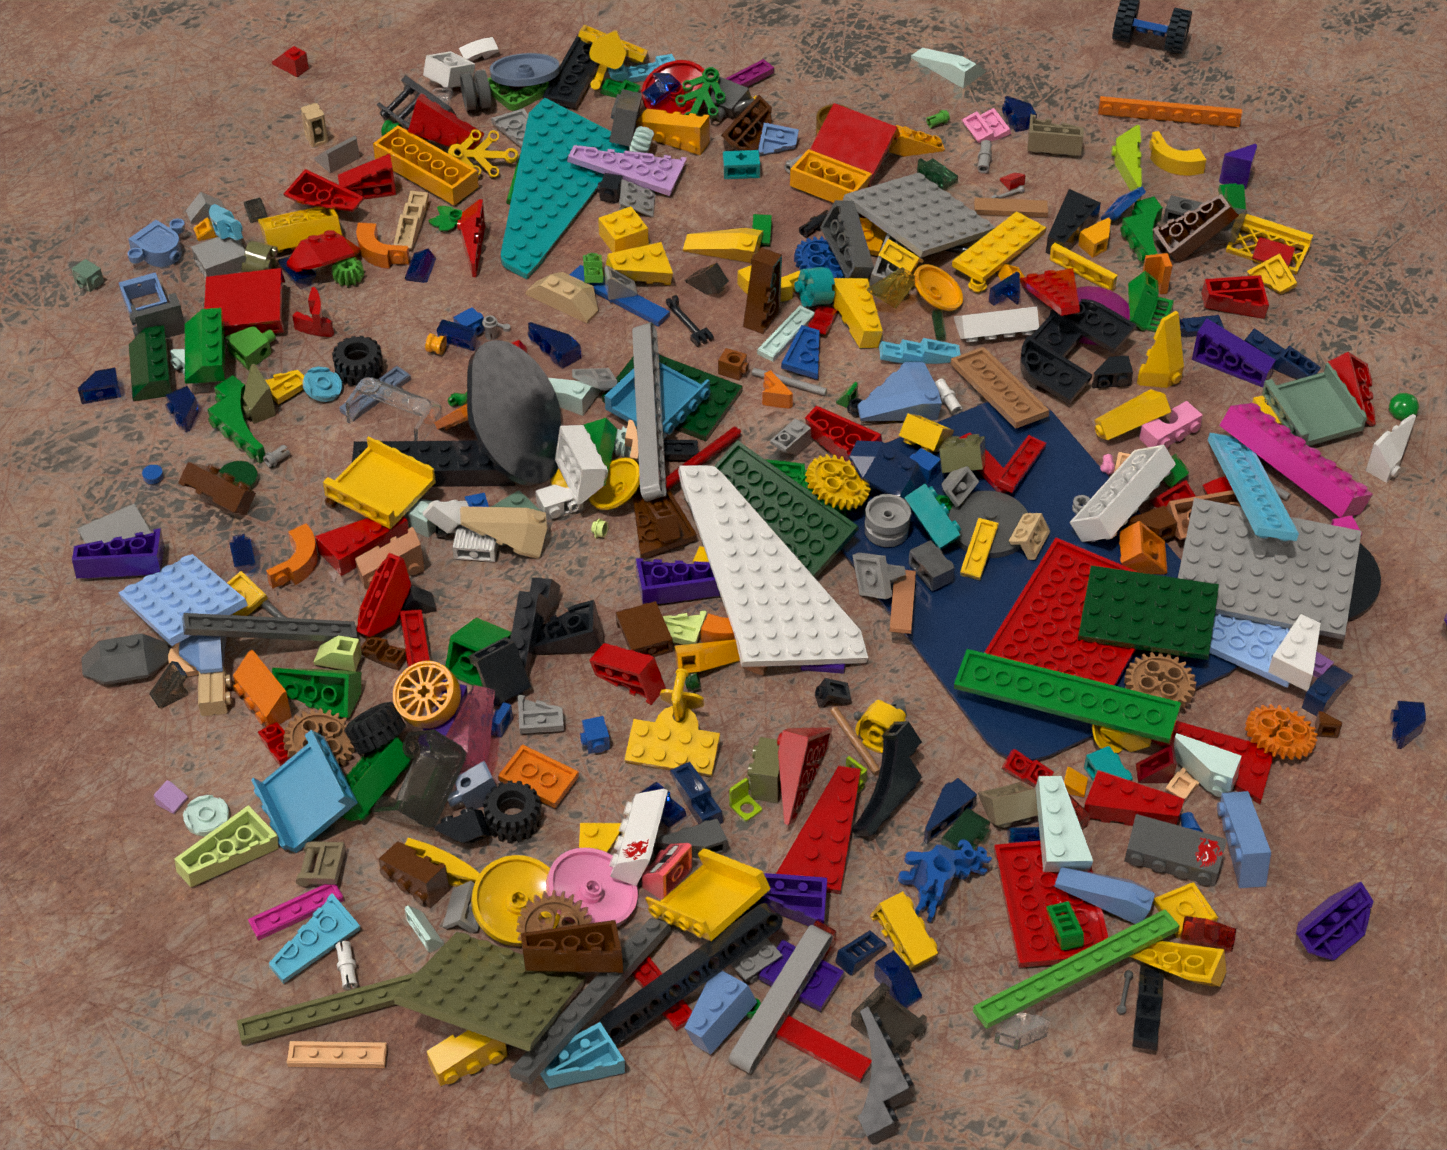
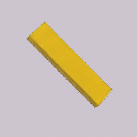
M1057 243L1051 246L1049 260L1066 269L1073 268L1074 273L1102 288L1111 291L1115 290L1117 274Z

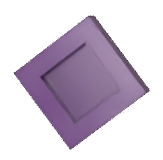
M1317 651L1313 676L1319 678L1333 666L1334 662Z

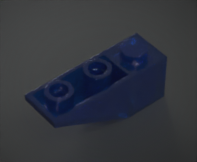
M533 322L528 323L529 332L527 334L529 339L535 342L541 351L549 355L551 360L562 369L581 359V345L572 336Z

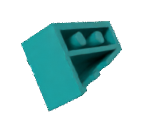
M924 484L907 495L905 500L935 545L943 550L961 537L959 532L962 529L955 520L951 521L947 515L950 512L945 504L942 503L940 505L936 500L938 494L932 486L928 488Z

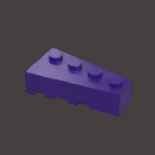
M1206 318L1197 332L1192 356L1193 361L1262 388L1264 387V382L1269 380L1273 374L1276 361L1274 358Z
M636 558V576L642 604L654 601L657 604L721 596L709 562L695 561L694 564H686L683 561L675 560V563L662 562L661 559H654L653 562L643 561L642 558Z

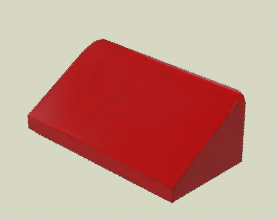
M1260 237L1252 259L1265 262L1280 254L1289 268L1294 257L1295 247Z
M1187 480L1151 499L1150 502L1156 508L1167 507L1169 501L1196 496Z

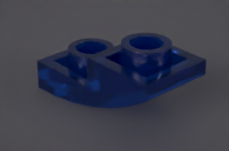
M655 782L640 793L665 788L658 782ZM668 791L660 820L668 827H671L687 815L685 809L671 799V794Z

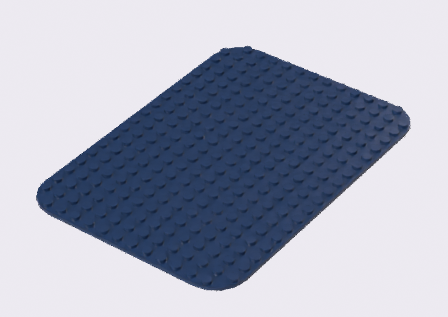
M986 402L936 423L954 430L952 436L961 437L967 433L979 434V437L985 436V449L1003 468L1028 435L1045 442V449L1018 484L1017 488L1013 493L1006 492L1004 494L1018 500L1028 513H1042L1050 533L1035 560H1028L1022 548L1005 557L988 558L980 581L960 575L967 552L961 549L955 542L948 545L941 551L946 559L950 560L954 565L953 581L931 591L916 573L911 634L904 633V635L984 741L997 754L1007 758L1011 750L1016 749L1032 761L1042 760L1094 737L1092 724L954 689L957 674L967 649L985 652L1055 538L1122 565L1120 561L1119 531L1127 528L1128 522L1119 528L1116 536L1112 539L1081 542L1070 524V521L1077 515L1072 510L1073 500L1078 495H1085L1091 499L1110 477L1101 471L1097 462L1050 409L1048 417L1015 428L989 402ZM903 437L886 443L909 458L922 447L917 443L913 446L903 442ZM933 451L931 453L940 458V452ZM940 464V473L929 484H926L927 487L932 486L938 495L947 496L943 490L942 482L951 472L942 473V466ZM971 470L979 483L970 493L996 491L977 470ZM869 485L871 490L863 505H858L857 509L852 507V511H847V516L845 517L858 525L859 530L841 551L854 568L853 555L856 553L886 556L887 564L904 566L905 570L914 571L908 564L910 550L930 540L934 545L935 543L921 522L918 521L912 509L910 532L902 544L894 547H882L869 541L864 530L866 506L872 498L886 494ZM1137 511L1134 514H1132L1129 518H1132L1135 515H1140L1141 513ZM1165 542L1167 573L1164 575H1153L1178 578L1181 559ZM890 582L891 591H892V596H893V585H894V582ZM892 597L888 599L877 598L891 616ZM1137 649L1130 662L1134 663L1136 657L1141 659L1142 654L1150 657V653L1153 651ZM1153 652L1155 656L1159 655V652ZM1209 653L1208 660L1171 654V659L1179 657L1178 663L1186 662L1185 668L1192 669L1191 674L1195 675V690L1230 674L1239 667ZM1126 669L1124 670L1116 686L1125 688L1126 684H1124Z

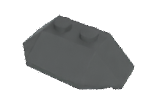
M143 633L98 641L81 658L83 677L90 678L104 685L150 677L169 663V645L164 641Z

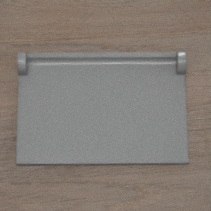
M135 504L77 528L79 535L82 536L85 543L101 540L107 543L115 537L122 536V539L135 537L134 533L143 532L144 535L152 533Z

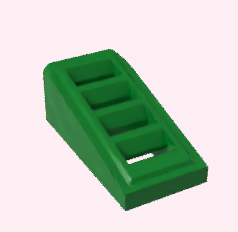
M1157 297L1145 330L1156 332L1158 327L1151 324L1159 325L1160 321L1153 320V318L1161 320L1164 316L1155 315V313L1165 315V317L1171 314L1174 300Z
M1069 901L1046 906L1061 950L1083 946L1084 933ZM1067 912V914L1056 916V914Z

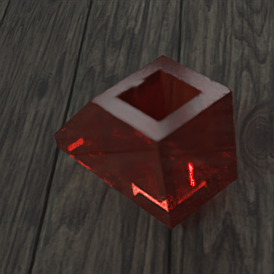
M1185 916L1180 939L1197 945L1232 952L1237 929L1206 918Z

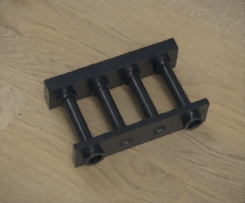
M406 75L401 79L405 86L404 90L387 108L381 103L377 104L380 109L379 114L385 120L390 119L394 123H399L407 131L410 124L404 121V119L414 110L416 100L421 93L432 102L441 105L440 107L446 111L455 114L452 107ZM413 94L415 96V99L399 115L393 113L409 95ZM418 136L419 138L429 143V141L426 138Z

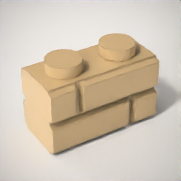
M318 103L302 107L301 114L304 133L311 147L328 143L325 116Z
M224 667L222 672H199L198 706L202 716L226 714L228 712V705L232 704L231 693L228 692V688L232 687L231 675L226 674Z

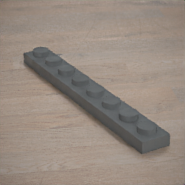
M183 613L182 617L184 635L329 641L336 636L357 639L355 621Z

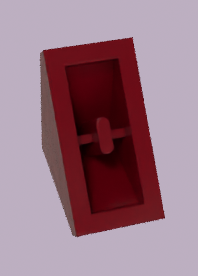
M1170 745L1136 763L1139 783H1169L1172 780L1177 766L1174 746Z

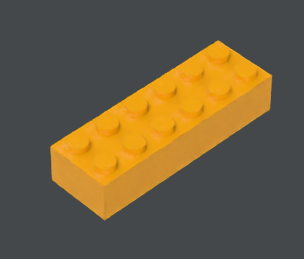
M396 126L373 143L375 159L390 153L393 171L452 205H456L479 187L476 169L418 136L409 133L400 126Z

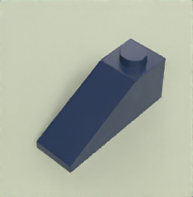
M1335 665L1317 678L1308 689L1302 709L1316 717L1318 711L1326 713L1352 680L1353 675Z
M959 778L952 783L948 782L942 788L925 828L924 842L926 844L975 808L977 794Z

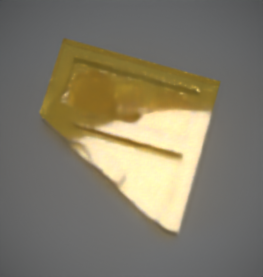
M901 267L868 287L867 291L896 309L919 278Z

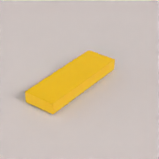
M978 518L960 575L981 580L999 523Z

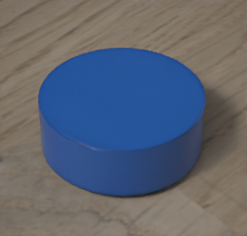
M158 465L146 466L142 471L143 480L148 484L159 483L164 476L162 468Z

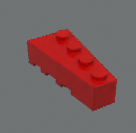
M817 405L805 417L806 425L811 427V437L830 453L835 454L838 459L843 456L845 462L850 460L848 457L856 441L882 442L880 433Z
M1098 770L1085 801L1081 820L1090 821V818L1101 819V822L1104 823L1116 821L1124 822V825L1133 826L1136 814L1177 825L1185 799Z

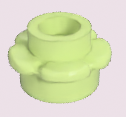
M599 518L593 522L591 532L595 534V538H604L607 535V521Z

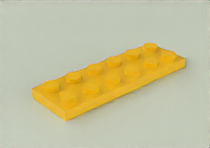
M1015 212L952 261V267L983 283L1001 269L1004 264H1007L1044 235L1047 227L1021 213Z

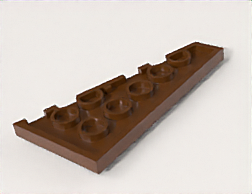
M639 485L632 497L640 558L644 559L697 540L695 530L671 491L668 490L664 497L677 514L681 538L675 539V541L670 543L660 542L652 526Z

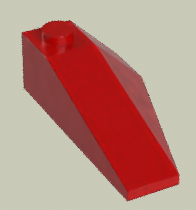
M304 169L283 193L285 197L297 203L354 212L364 200L363 196L307 169Z
M479 199L463 211L461 220H458L457 229L461 231V239L471 274L475 278L477 276L486 228L483 199Z

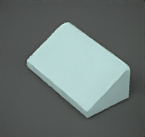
M406 906V920L427 951L431 953L442 947L444 942L424 913L411 906Z

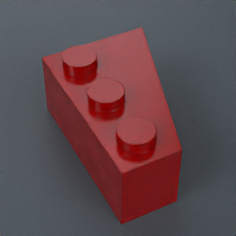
M390 153L338 174L339 185L363 196L364 200L396 195Z

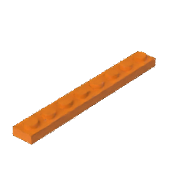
M1100 96L1098 115L1239 127L1242 109Z

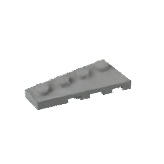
M524 108L491 118L492 124L522 148L528 114Z

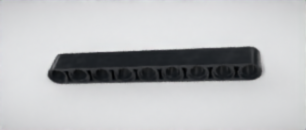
M767 903L758 905L723 930L712 941L709 940L608 1012L599 1022L615 1045L622 1043L775 933L782 926V916Z

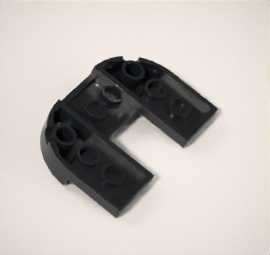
M1081 299L1079 302L1080 312L1061 316L1052 309L1050 316L1032 336H1027L1021 349L1020 369L1026 381L1035 389L1040 386L1068 404L1090 382L1093 375L1065 358L1080 339L1085 336L1114 354L1136 329L1135 323L1105 305L1088 299Z

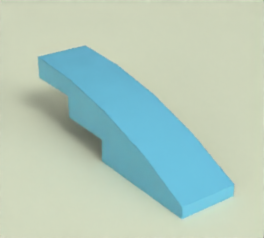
M923 338L921 343L902 339L900 345L881 341L879 345L880 360L898 363H949L951 358L960 355L959 345Z

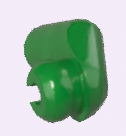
M467 392L465 394H451L448 397V404L453 407L467 404Z

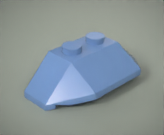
M192 635L180 642L179 656L190 665L196 667L200 673L222 672L226 637Z

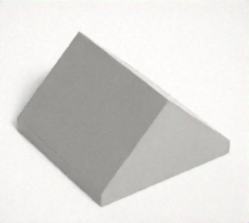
M356 136L319 154L314 158L315 161L331 174L359 159Z

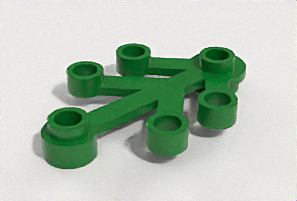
M708 67L703 71L702 76L683 82V90L690 93L678 95L675 99L676 105L684 107L688 101L696 98L691 111L686 112L684 115H689L690 113L697 115L703 101H705L710 118L714 119L719 116V110L714 105L708 92L710 86H712L716 102L719 104L725 102V93L721 91L718 84L720 74L717 69ZM703 83L700 89L692 91L694 86Z

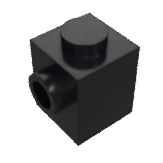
M604 174L602 181L597 186V193H600V201L618 203L621 180L623 179L622 175Z

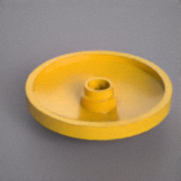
M523 855L505 856L487 865L477 877L471 895L472 911L480 928L488 936L500 943L510 946H522V942L518 941V936L521 933L516 932L517 925H520L517 923L518 916H522L520 914L521 909L527 908L526 903L528 900L534 903V895L542 899L543 891H546V879L550 868L535 858ZM547 911L541 912L543 917L548 918L552 916ZM557 912L552 929L556 928L559 924L560 915Z

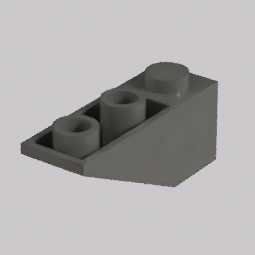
M718 819L707 820L690 828H682L678 832L669 835H661L655 839L654 843L655 855L661 850H665L670 844L677 843L691 844L692 858L700 859L698 853L704 848L720 855L727 853V838Z

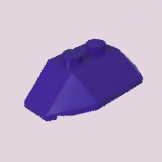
M1357 882L1328 897L1300 920L1296 934L1309 954L1333 961L1365 935L1370 917V908H1372L1374 901L1363 883Z

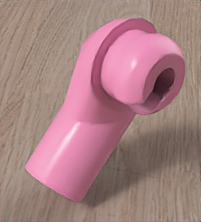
M1111 454L1103 456V464L1100 467L1101 471L1108 475H1111L1115 470Z

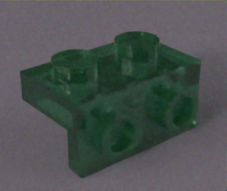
M922 158L918 160L917 173L923 174L925 178L936 183L942 190L958 182V175L932 158L927 162Z

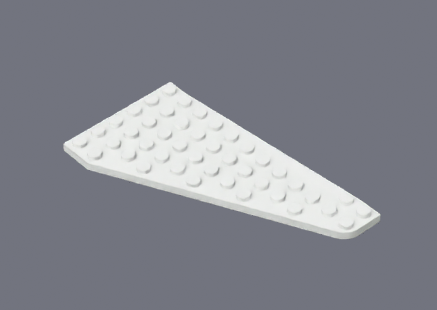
M679 466L678 473L686 501L689 502L733 629L741 666L866 663L868 655L861 630L723 473L714 466Z

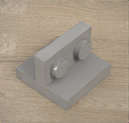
M856 553L853 555L859 595L882 599L892 597L890 582H895L898 580V577L906 575L905 567L887 564L886 556Z

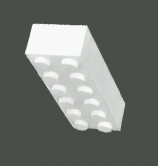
M1165 445L1134 450L1070 521L1081 542H1095L1100 539L1109 540L1115 537L1119 528L1128 522L1127 519L1138 511V507L1149 498V494L1159 487L1163 478L1167 477L1171 473L1170 470L1176 465Z

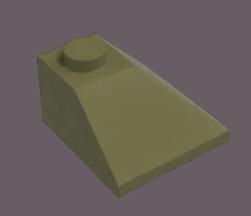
M252 364L250 367L243 397L245 406L242 407L245 417H250L253 424L276 416L271 389L255 364Z

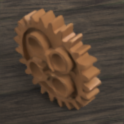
M1153 652L1150 653V657L1142 654L1141 659L1136 657L1134 663L1130 662L1124 679L1126 689L1181 702L1182 708H1185L1186 702L1190 703L1191 698L1194 697L1196 682L1194 681L1195 675L1191 674L1192 669L1185 668L1186 662L1178 663L1179 657L1171 659V654L1163 657L1162 653L1155 656Z
M322 708L319 709L318 713L311 709L310 714L302 711L301 717L295 715L294 721H289L288 727L285 728L283 742L285 743L284 750H288L287 756L293 757L308 744L305 734L310 730L318 733L319 725H321L322 736L325 737L330 749L333 750L332 753L338 765L345 766L346 760H351L352 754L355 752L352 743L344 732L347 726V719L343 718L340 720L339 713L332 716L331 710H328L325 714Z
M553 890L552 896H548L546 891H543L542 899L534 895V903L528 900L526 903L527 908L521 909L520 914L522 916H518L517 923L520 925H517L516 932L526 933L552 929L558 909L561 910L558 928L589 924L592 921V915H586L588 907L580 908L582 900L576 903L573 901L574 894L569 898H565V891L560 896H557L555 890ZM547 911L552 916L548 918L543 917L541 912ZM571 917L575 921L573 923H568L564 920V918ZM521 934L518 936V941H521Z

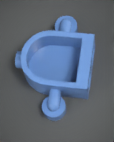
M179 218L173 219L169 223L170 227H167L158 220H155L128 239L130 250L127 253L129 261L131 263H140L144 260L155 267H166L179 261L182 250L178 235L186 229L184 221Z

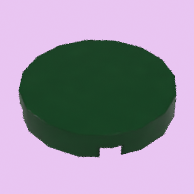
M247 461L230 462L219 471L223 474L226 472L233 475L238 483L242 481L250 485V490L257 485L259 480L257 469Z

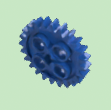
M813 236V240L807 238L806 242L802 240L801 244L797 245L794 253V262H796V267H800L799 271L807 268L824 267L830 269L834 278H846L827 240H824L822 236L820 240Z

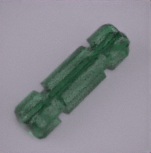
M940 309L932 311V320L936 340L944 341L946 340V330L942 317L943 314Z

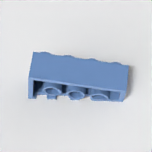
M1248 791L1222 793L1221 801L1217 803V812L1222 819L1223 830L1225 831L1238 887H1266L1271 850Z

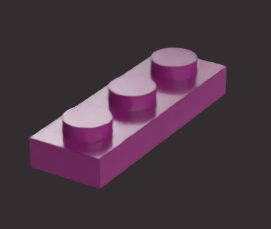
M762 59L725 79L748 87L773 74L774 67Z

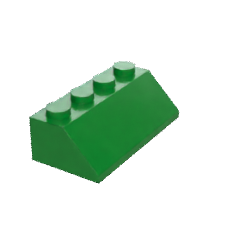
M222 308L201 309L185 323V384L225 380V335Z
M398 737L374 751L365 753L346 775L345 779L358 803L341 817L348 821L365 819L371 812L370 808L382 800L385 790L396 783V777L410 766L409 761L414 755Z

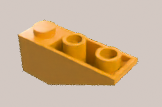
M899 125L896 126L899 129L900 136L898 140L893 139L889 147L890 153L904 157L943 152L945 150L942 140L938 136H932L922 131H915L906 126L902 127Z
M736 639L675 646L677 669H685L688 673L700 672L740 661Z

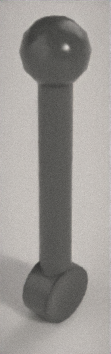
M1130 970L1124 973L1125 983L1122 998L1116 1010L1119 1015L1126 1013L1125 1002L1130 979L1133 978V972Z

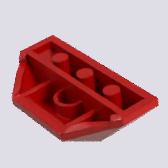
M327 230L323 234L311 235L307 239L301 240L287 261V266L296 272H300L304 269H313L356 256L361 250L334 230Z
M388 553L386 559L382 561L375 571L359 609L358 625L356 626L357 632L371 637L395 624L411 587L404 558Z

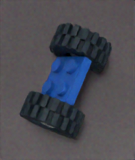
M1120 0L1113 27V40L1130 43L1135 28L1137 32L1145 34L1148 31H1152L1155 36L1164 37L1165 34L1167 35L1164 46L1165 51L1182 54L1191 24L1192 11L1175 7L1170 24L1167 26L1138 20L1140 0Z

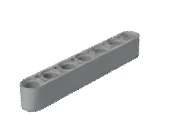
M814 925L808 927L732 1050L729 1063L749 1074L753 1073L829 949L833 935Z

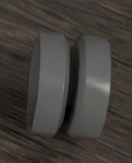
M485 69L475 71L474 81L470 72L460 73V85L466 112L476 110L477 99L481 109L491 108V90Z

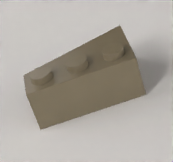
M1030 115L1027 151L1034 153L1045 152L1053 155L1081 156L1084 137L1083 127L1063 122L1061 125L1051 123L1052 119L1046 118L1043 121L1036 119V115Z

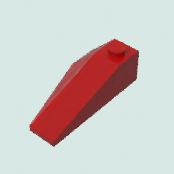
M1346 352L1328 361L1333 370L1337 372L1342 383H1345L1349 393L1355 397L1361 410L1365 411L1367 416L1365 423L1370 426L1376 425L1374 406L1370 402L1373 399V393L1369 390V387L1372 386V378L1368 364L1350 352Z

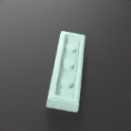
M799 306L757 349V354L774 362L793 342L801 325L808 326V323L814 318L815 312Z

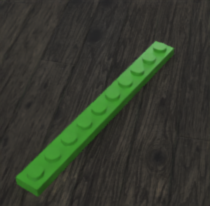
M1164 909L974 1005L973 1013L984 1027L988 1029L1178 932L1180 925Z

